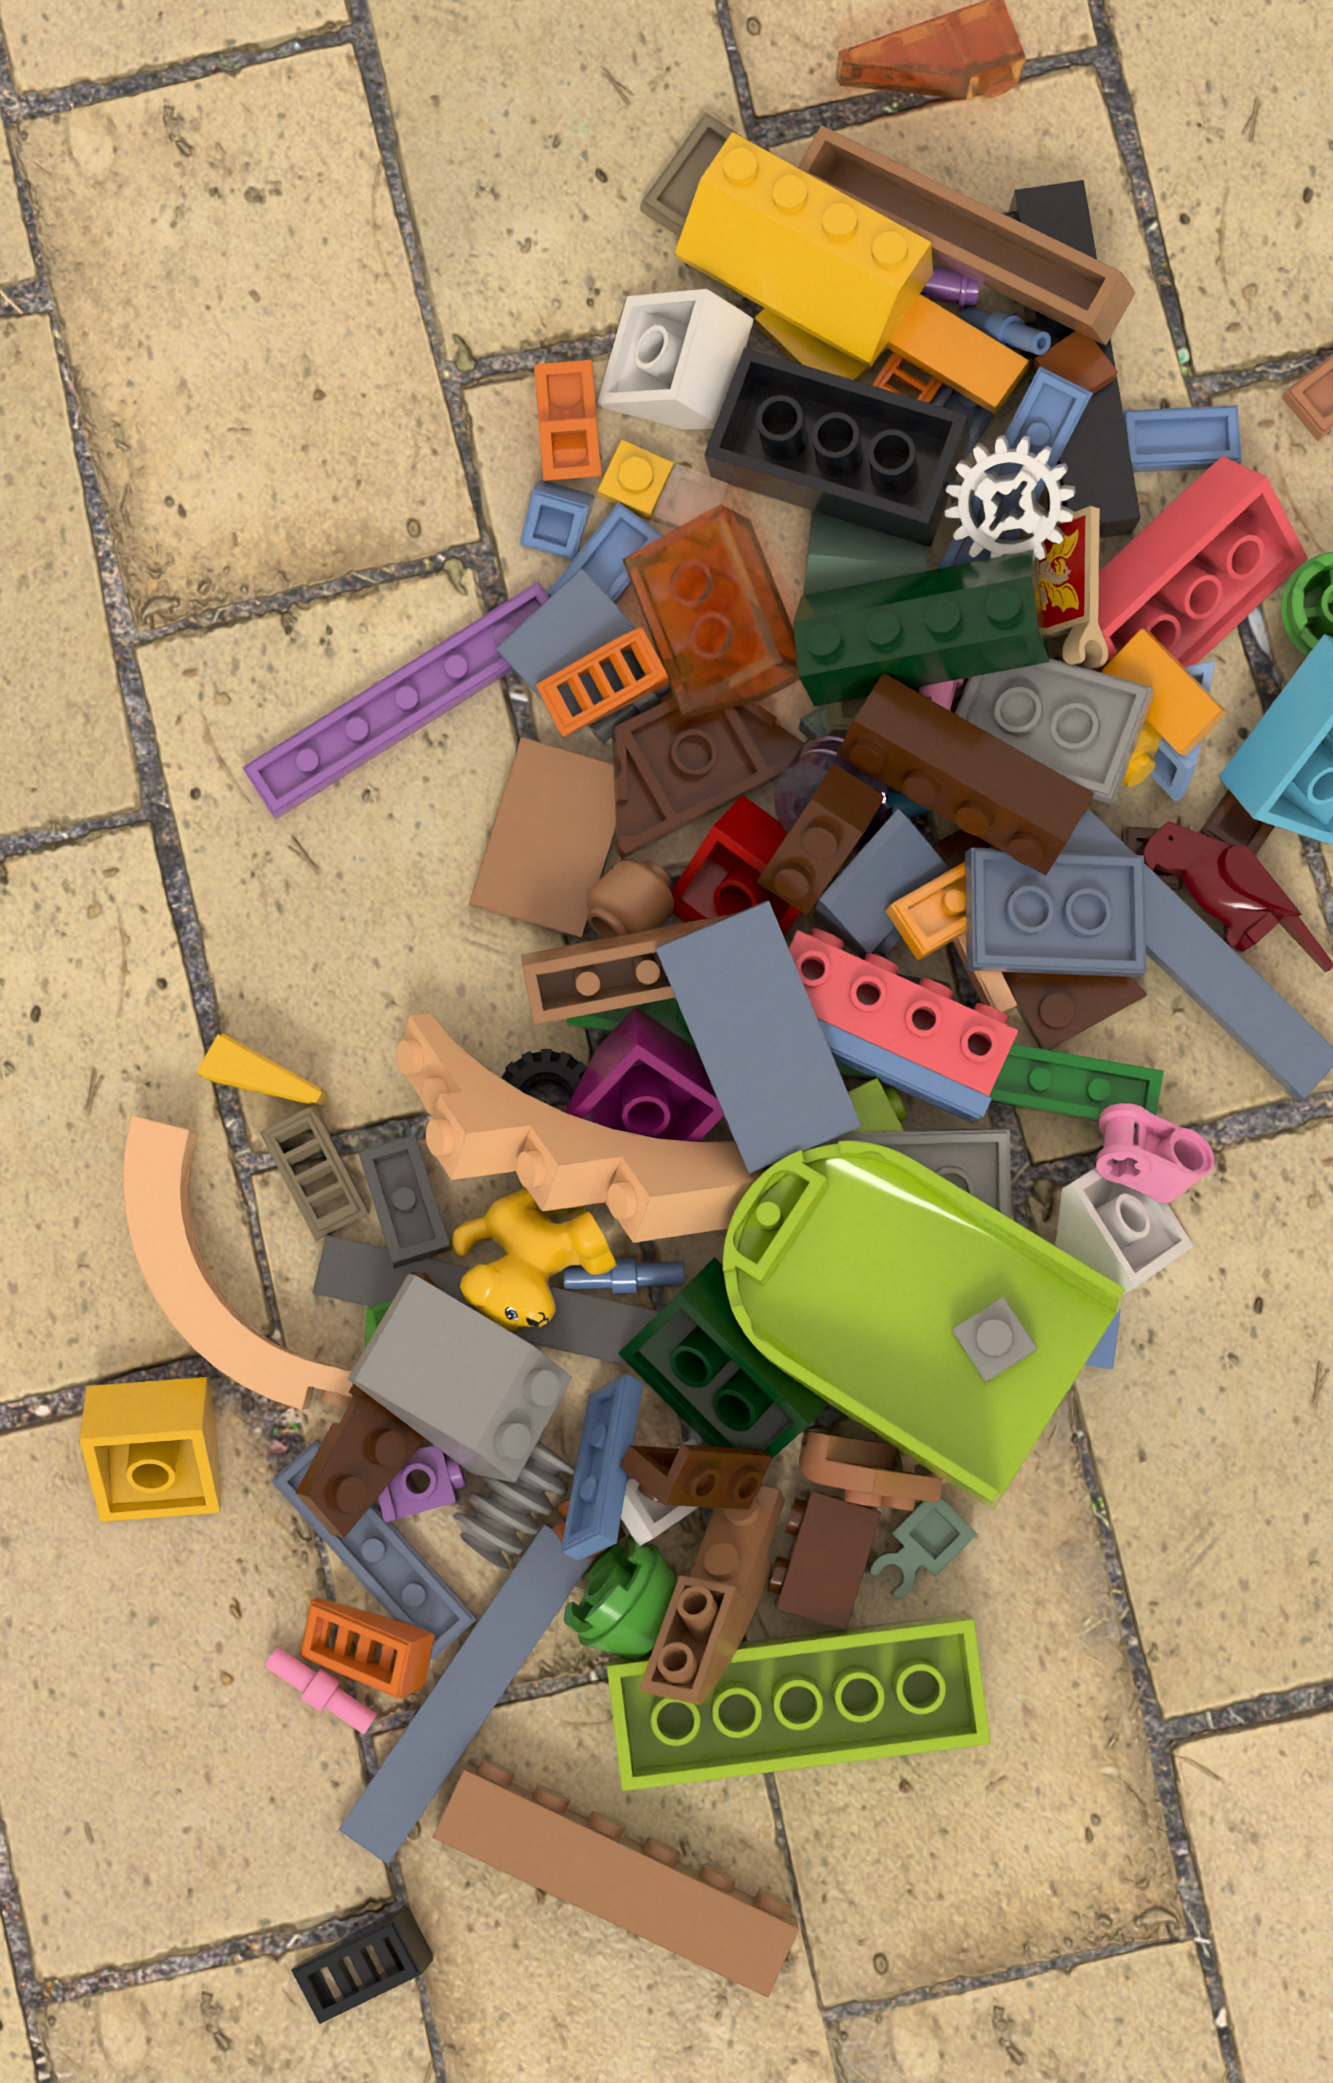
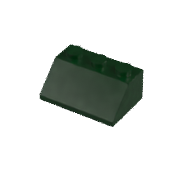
M715 1257L618 1353L709 1446L763 1450L773 1458L803 1432L829 1404L767 1360L747 1338L731 1309L726 1291L723 1265Z

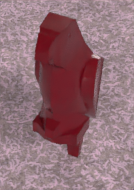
M1170 821L1162 825L1143 842L1140 855H1144V863L1151 870H1154L1155 867L1163 872L1178 875L1197 904L1207 913L1223 922L1225 928L1223 940L1231 948L1235 947L1238 952L1243 953L1258 943L1279 923L1324 972L1330 971L1333 968L1332 960L1299 917L1302 913L1247 846L1232 845Z

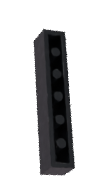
M1084 180L1014 190L1009 211L1002 212V214L1097 260ZM1024 305L1027 322L1025 325L1047 332L1051 337L1050 348L1075 332V330ZM1111 338L1106 346L1095 341L1115 367ZM1022 350L1023 357L1026 359L1033 358L1034 364L1035 358L1039 355ZM1117 376L1113 382L1092 395L1057 465L1065 463L1068 467L1067 472L1059 479L1060 486H1075L1076 491L1073 497L1062 501V506L1068 507L1074 512L1089 506L1100 508L1099 538L1132 534L1141 518ZM1048 492V496H1047L1048 513H1049V510H1050V496H1049V492Z

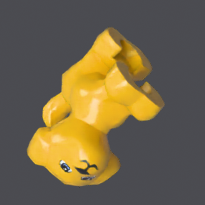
M525 1187L495 1200L484 1216L464 1222L453 1232L451 1239V1248L457 1256H466L476 1243L493 1240L504 1249L505 1255L503 1258L487 1264H477L469 1269L462 1276L460 1288L466 1303L473 1305L478 1313L510 1332L525 1330L530 1327H542L551 1320L556 1312L555 1300L547 1282L551 1276L570 1265H582L590 1275H601L617 1266L605 1237L589 1211L584 1212L582 1206L542 1211ZM554 1216L560 1220L571 1221L556 1224L552 1223L550 1220Z

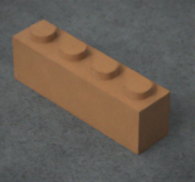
M733 914L521 954L533 1024L536 1025L675 998L655 947Z

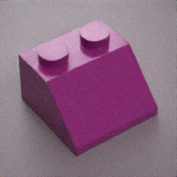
M634 1007L597 1047L565 1110L567 1114L611 1129L657 1139L699 1142L724 1116L697 1048L637 1007Z

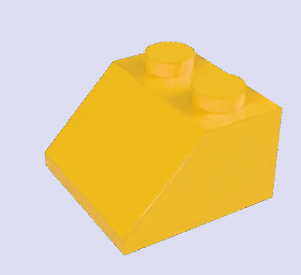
M207 1377L86 1386L79 1440L100 1522L220 1513L221 1500L216 1418Z

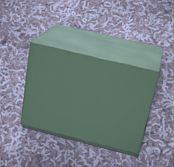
M812 513L803 595L925 572L927 546L829 515Z

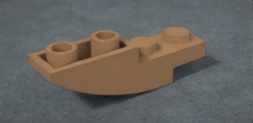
M761 1486L749 1509H713L690 1576L679 1575L640 1685L643 1693L701 1705L714 1689L746 1633L773 1566L767 1553L785 1503V1498L780 1489Z

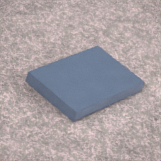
M970 848L965 852L967 971L1140 977L1147 973L1144 855L1061 852L1045 876L1035 869L1017 862L1012 856L1000 849Z

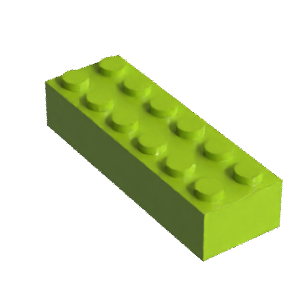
M967 1613L847 1628L846 1631L839 1629L741 1642L727 1669L701 1705L642 1692L640 1685L651 1654H645L635 1660L620 1657L608 1659L607 1662L622 1791L991 1744L975 1622Z

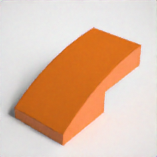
M592 360L534 364L543 481L601 477Z

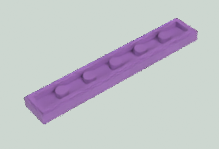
M540 581L242 767L275 820L513 671V668L501 657L495 648L549 598Z

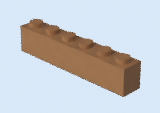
M822 125L798 166V169L932 243L933 260L1105 346L1136 293L1121 271Z
M482 1759L479 1766L467 1762L432 1838L767 1998L769 1997L799 1930L797 1917L789 1914L792 1906L788 1902L763 1890H758L756 1897H752L734 1888L736 1879L714 1866L703 1864L700 1871L678 1861L681 1854L678 1850L654 1838L648 1837L645 1845L622 1835L625 1826L607 1815L592 1811L588 1819L567 1809L570 1800L552 1789L537 1785L535 1791L531 1792L513 1783L512 1780L515 1774L495 1762Z

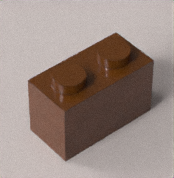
M834 763L777 847L756 883L807 915L865 832L885 796Z
M810 1488L805 1500L795 1498L785 1527V1533L794 1535L788 1559L777 1556L767 1587L768 1592L777 1594L774 1602L775 1608L846 1631L881 1512L868 1506L846 1502L842 1498Z

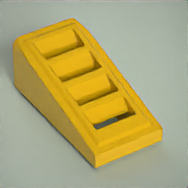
M223 1033L216 1036L196 1072L197 1075L210 1082L309 1106L324 1107L329 1098L327 1096L328 1092Z

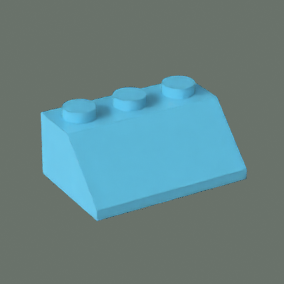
M1324 634L1218 777L1253 819L1331 845L1333 844V638Z

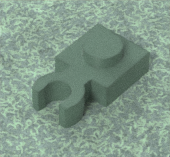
M941 1497L940 1502L921 1500L914 1508V1511H911L890 1532L902 1546L896 1552H884L875 1557L868 1571L875 1577L888 1565L898 1566L902 1571V1580L890 1593L896 1599L903 1598L912 1590L916 1578L915 1571L921 1565L936 1577L977 1533Z

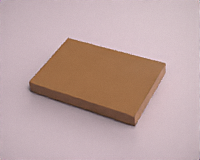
M521 737L469 901L470 907L583 940L588 923L587 914L590 912L587 906V894L603 875L616 833L613 764Z

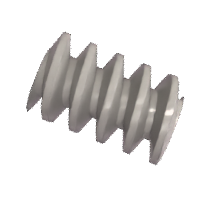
M538 1441L516 1482L482 1477L492 1494L489 1497H485L471 1492L468 1495V1499L476 1510V1515L472 1517L455 1512L452 1516L462 1531L460 1537L487 1561L507 1572L510 1567L501 1551L505 1550L515 1554L522 1553L525 1548L516 1531L519 1530L532 1535L537 1533L539 1526L530 1512L535 1511L550 1515L554 1508L545 1492L549 1491L562 1496L565 1495L569 1489L560 1472L575 1475V1468Z

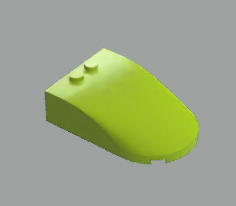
M838 1141V1144L820 1146L803 1152L801 1149L788 1155L766 1170L750 1186L734 1211L728 1226L723 1251V1272L731 1309L747 1338L767 1360L845 1415L993 1511L1123 1305L1125 1288L912 1158L882 1145L860 1141ZM1004 1297L1037 1347V1352L985 1384L952 1334V1329Z

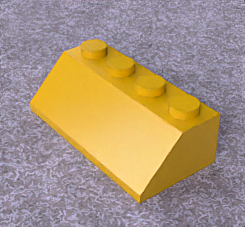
M734 132L731 133L701 177L675 250L677 259L871 368L933 275L932 243Z

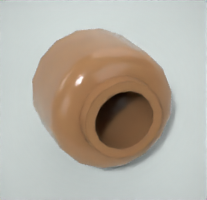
M634 859L619 860L587 894V906L590 910L587 914L589 924L603 939L659 928L674 911V898L669 889L671 885L670 877L663 868L653 861L645 860L641 863Z

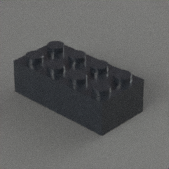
M744 347L704 457L712 480L931 547L950 496L946 492V487L949 482H955L958 474L955 467L960 460H963L970 441L968 415Z

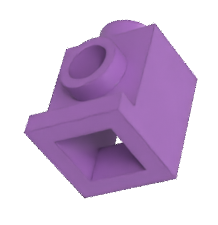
M435 1445L418 1449L378 1497L384 1522L459 1501L457 1489L466 1486L462 1466ZM415 1469L424 1470L430 1477V1485L425 1492L418 1493L409 1487L408 1477Z

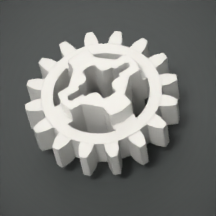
M1002 435L996 439L995 452L989 453L987 448L981 443L974 447V457L977 461L975 465L964 460H960L955 469L964 478V481L948 483L946 492L954 497H958V503L947 507L945 516L961 519L962 524L955 530L953 537L955 540L970 536L974 540L969 551L970 556L974 558L984 548L991 551L990 558L1034 550L1035 556L1042 560L1047 554L1046 546L1043 542L1046 538L1058 544L1062 542L1065 535L1056 523L1057 521L1071 522L1074 516V511L1062 506V501L1073 497L1076 491L1075 486H1060L1059 479L1067 472L1068 467L1065 463L1052 468L1047 464L1052 450L1048 445L1035 455L1029 452L1030 437L1023 436L1017 449H1009L1008 441L1005 435ZM1013 462L1023 464L1019 472L1000 476L993 470H988V468L1000 463ZM1041 478L1049 491V514L1045 512L1044 507L1037 503L1035 486ZM1022 481H1026L1027 483L1021 492L1022 497L1019 501V505L1024 511L1021 512L1013 508L1008 514L1004 513L998 522H995L994 519L999 512L998 507L1002 501L996 492L999 491L1007 495L1013 488L1017 489ZM972 490L975 491L977 497L983 500L985 518L980 525L976 521L971 508ZM1018 528L1023 529L1028 534L1032 533V535L1019 540H1003L998 538L1002 531Z

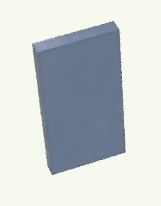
M768 900L655 947L749 1174L774 1164L801 1149L805 1151L862 1127Z

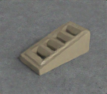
M310 1106L260 1131L279 1172L316 1241L370 1214L318 1108ZM312 1129L316 1138L286 1152L282 1144L283 1142ZM323 1150L327 1160L297 1174L293 1166L294 1164ZM334 1172L338 1182L308 1196L304 1186ZM345 1193L350 1202L349 1204L321 1218L318 1217L314 1208Z

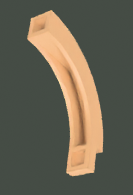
M131 1115L125 1143L123 1167L126 1219L130 1239L143 1276L154 1298L172 1325L215 1368L256 1393L271 1400L304 1410L309 1409L314 1388L323 1390L320 1401L348 1408L353 1396L348 1393L353 1385L348 1380L352 1370L298 1355L271 1341L236 1312L214 1283L202 1259L195 1238L190 1210L191 1166L199 1134L187 1129Z

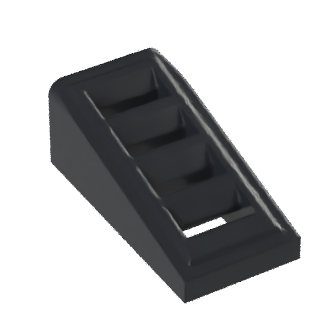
M404 1906L296 1964L291 1971L318 2023L321 2024L422 1975L433 1961V1953L410 1909ZM372 1945L385 1972L378 1973L365 1947ZM349 1956L363 1983L359 1986L354 1982L343 1961V1958ZM328 1967L342 1994L341 1996L334 1999L320 1969Z

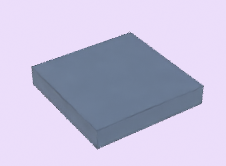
M580 568L507 636L495 650L542 700L536 689V684L636 627L592 578ZM654 648L658 658H660V653ZM632 651L623 657L636 680L644 672ZM611 662L601 667L615 693L624 688ZM590 674L581 677L580 680L593 705L602 701L603 699ZM567 684L559 688L558 690L572 717L581 713L582 710L569 685ZM581 729V730H579V731L573 733V735L576 736V735H577L578 733H580L583 729Z

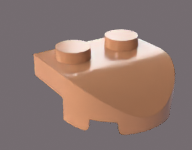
M804 1430L799 1456L801 1472L806 1478L815 1483L846 1489L844 1501L914 1511L915 1500L940 1502L943 1478L893 1469L896 1448L889 1443Z

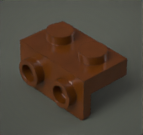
M687 1444L682 1445L680 1448L629 1445L620 1467L639 1483L638 1490L644 1496L664 1505L749 1509L754 1497L761 1489L764 1475L772 1458L763 1450Z

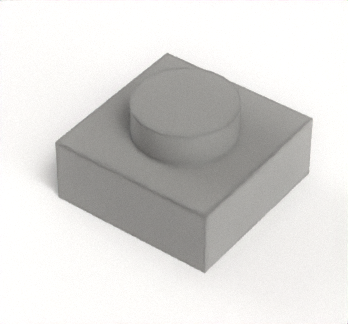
M1004 1297L952 1329V1334L985 1384L1037 1352V1347Z

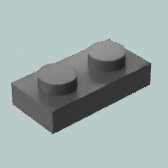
M414 1134L359 1151L358 1154L393 1267L397 1268L451 1251L449 1239L416 1135Z

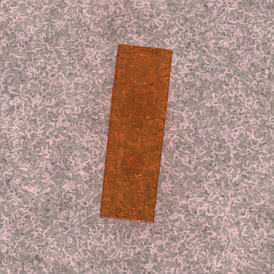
M984 0L838 51L835 76L839 86L961 100H967L982 94L985 98H994L1008 92L1016 85V82L1020 81L1026 56L1004 0Z

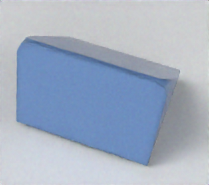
M540 480L532 490L520 544L573 560L579 552L595 496L549 481Z

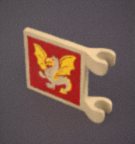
M1093 506L1075 511L1071 522L1057 521L1056 525L1064 533V539L1058 544L1046 538L1043 541L1047 551L1046 557L1042 560L1036 557L1046 638L1049 640L1069 633L1063 646V660L1070 665L1082 663L1086 657L1085 667L1090 670L1102 667L1108 659V648L1098 624L1100 508ZM1023 530L1019 539L1026 538L1032 535V533L1028 534Z

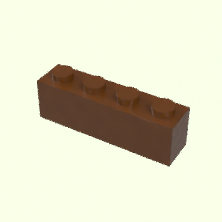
M885 673L882 674L857 713L836 756L849 762L859 771L875 777L903 793L911 801L929 808L955 823L965 832L976 835L1009 854L1017 862L1027 865L1045 876L1065 847L1094 795L1093 792Z

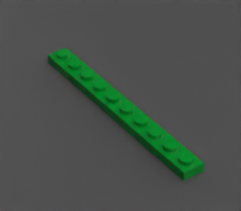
M676 998L567 1018L566 1022L568 1026L611 1033L633 1008L637 1007L696 1048ZM1012 1044L989 1097L992 1098L991 1102L1097 1122H1099V1115L1103 1109L1119 1103L1135 1104L1156 1115L1164 1071ZM835 1061L840 1075L874 1080L872 1077Z

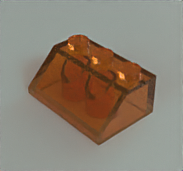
M719 504L622 559L661 663L668 675L669 684L682 716L690 717L761 701L800 680L798 676L794 629L750 519Z

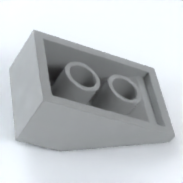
M408 1274L348 1380L473 1475L516 1482L573 1377L532 1344L420 1277Z

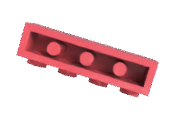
M812 928L808 935L797 930L789 951L817 1019L982 1094L990 1095L1018 1033L1017 1029L1006 1025L1009 1016L982 1003H976L974 1009L955 1002L951 1000L954 992L933 980L921 978L919 984L902 978L896 975L899 970L896 964L878 955L866 953L863 960L842 950L845 943L830 933Z

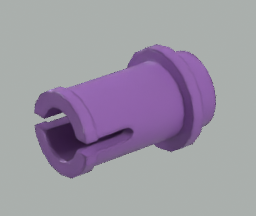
M933 265V275L920 294L931 301L959 304L958 310H964L965 305H977L979 282L947 266Z

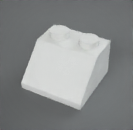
M708 289L627 296L597 405L604 409L682 430L714 428L744 347L747 348V341L754 318Z

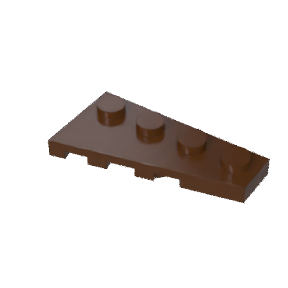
M962 829L931 845L947 865L944 873L965 862V852L970 848H989L993 846ZM1002 972L1017 1003L1016 1009L1038 1047L1046 1050H1051L1148 995L1132 977Z
M411 1273L438 1288L426 1273ZM355 1384L352 1385L348 1392L353 1396L340 1423L334 1422L331 1424L295 1492L331 1535L343 1538L346 1537L426 1440V1438Z

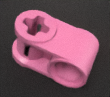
M1131 1103L1110 1105L1103 1109L1099 1115V1130L1104 1135V1145L1097 1155L1096 1170L1100 1176L1109 1181L1121 1183L1147 1195L1156 1202L1166 1204L1176 1200L1213 1169L1215 1162L1213 1151L1209 1143L1194 1130L1182 1128L1150 1113L1141 1106Z

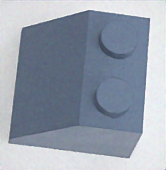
M897 809L818 899L813 918L834 936L841 939L845 943L844 945L864 960L866 953L874 954L876 951L885 958L902 939V936L885 910L890 904L941 876L946 870L947 865L908 817Z

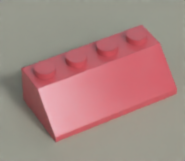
M1221 456L1099 571L1098 624L1108 648V659L1102 667L1094 669L1096 672L1101 673L1141 628L1148 630L1183 667L1196 665L1308 559L1266 476Z

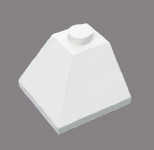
M1096 1167L1062 1188L1055 1246L1125 1288L1124 1294L1137 1288L1194 1247L1167 1203L1156 1202L1139 1191L1103 1178L1096 1170Z

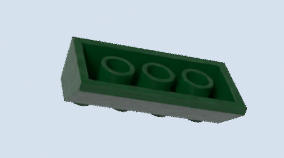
M1034 550L803 595L800 597L793 621L798 676L814 707L868 697L883 673L909 688H916L1050 662Z

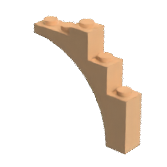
M431 1013L410 1015L403 1040L397 1046L396 1062L400 1072L407 1077L421 1098L425 1110L433 1116L426 1128L425 1141L427 1142L428 1149L433 1156L437 1157L451 1180L515 1171L521 1184L527 1188L542 1211L606 1203L612 1216L618 1220L633 1243L727 1229L734 1211L744 1194L766 1171L762 1168L749 1174L735 1141L691 1142L657 1139L611 1129L562 1112L523 1093L483 1067L454 1042Z

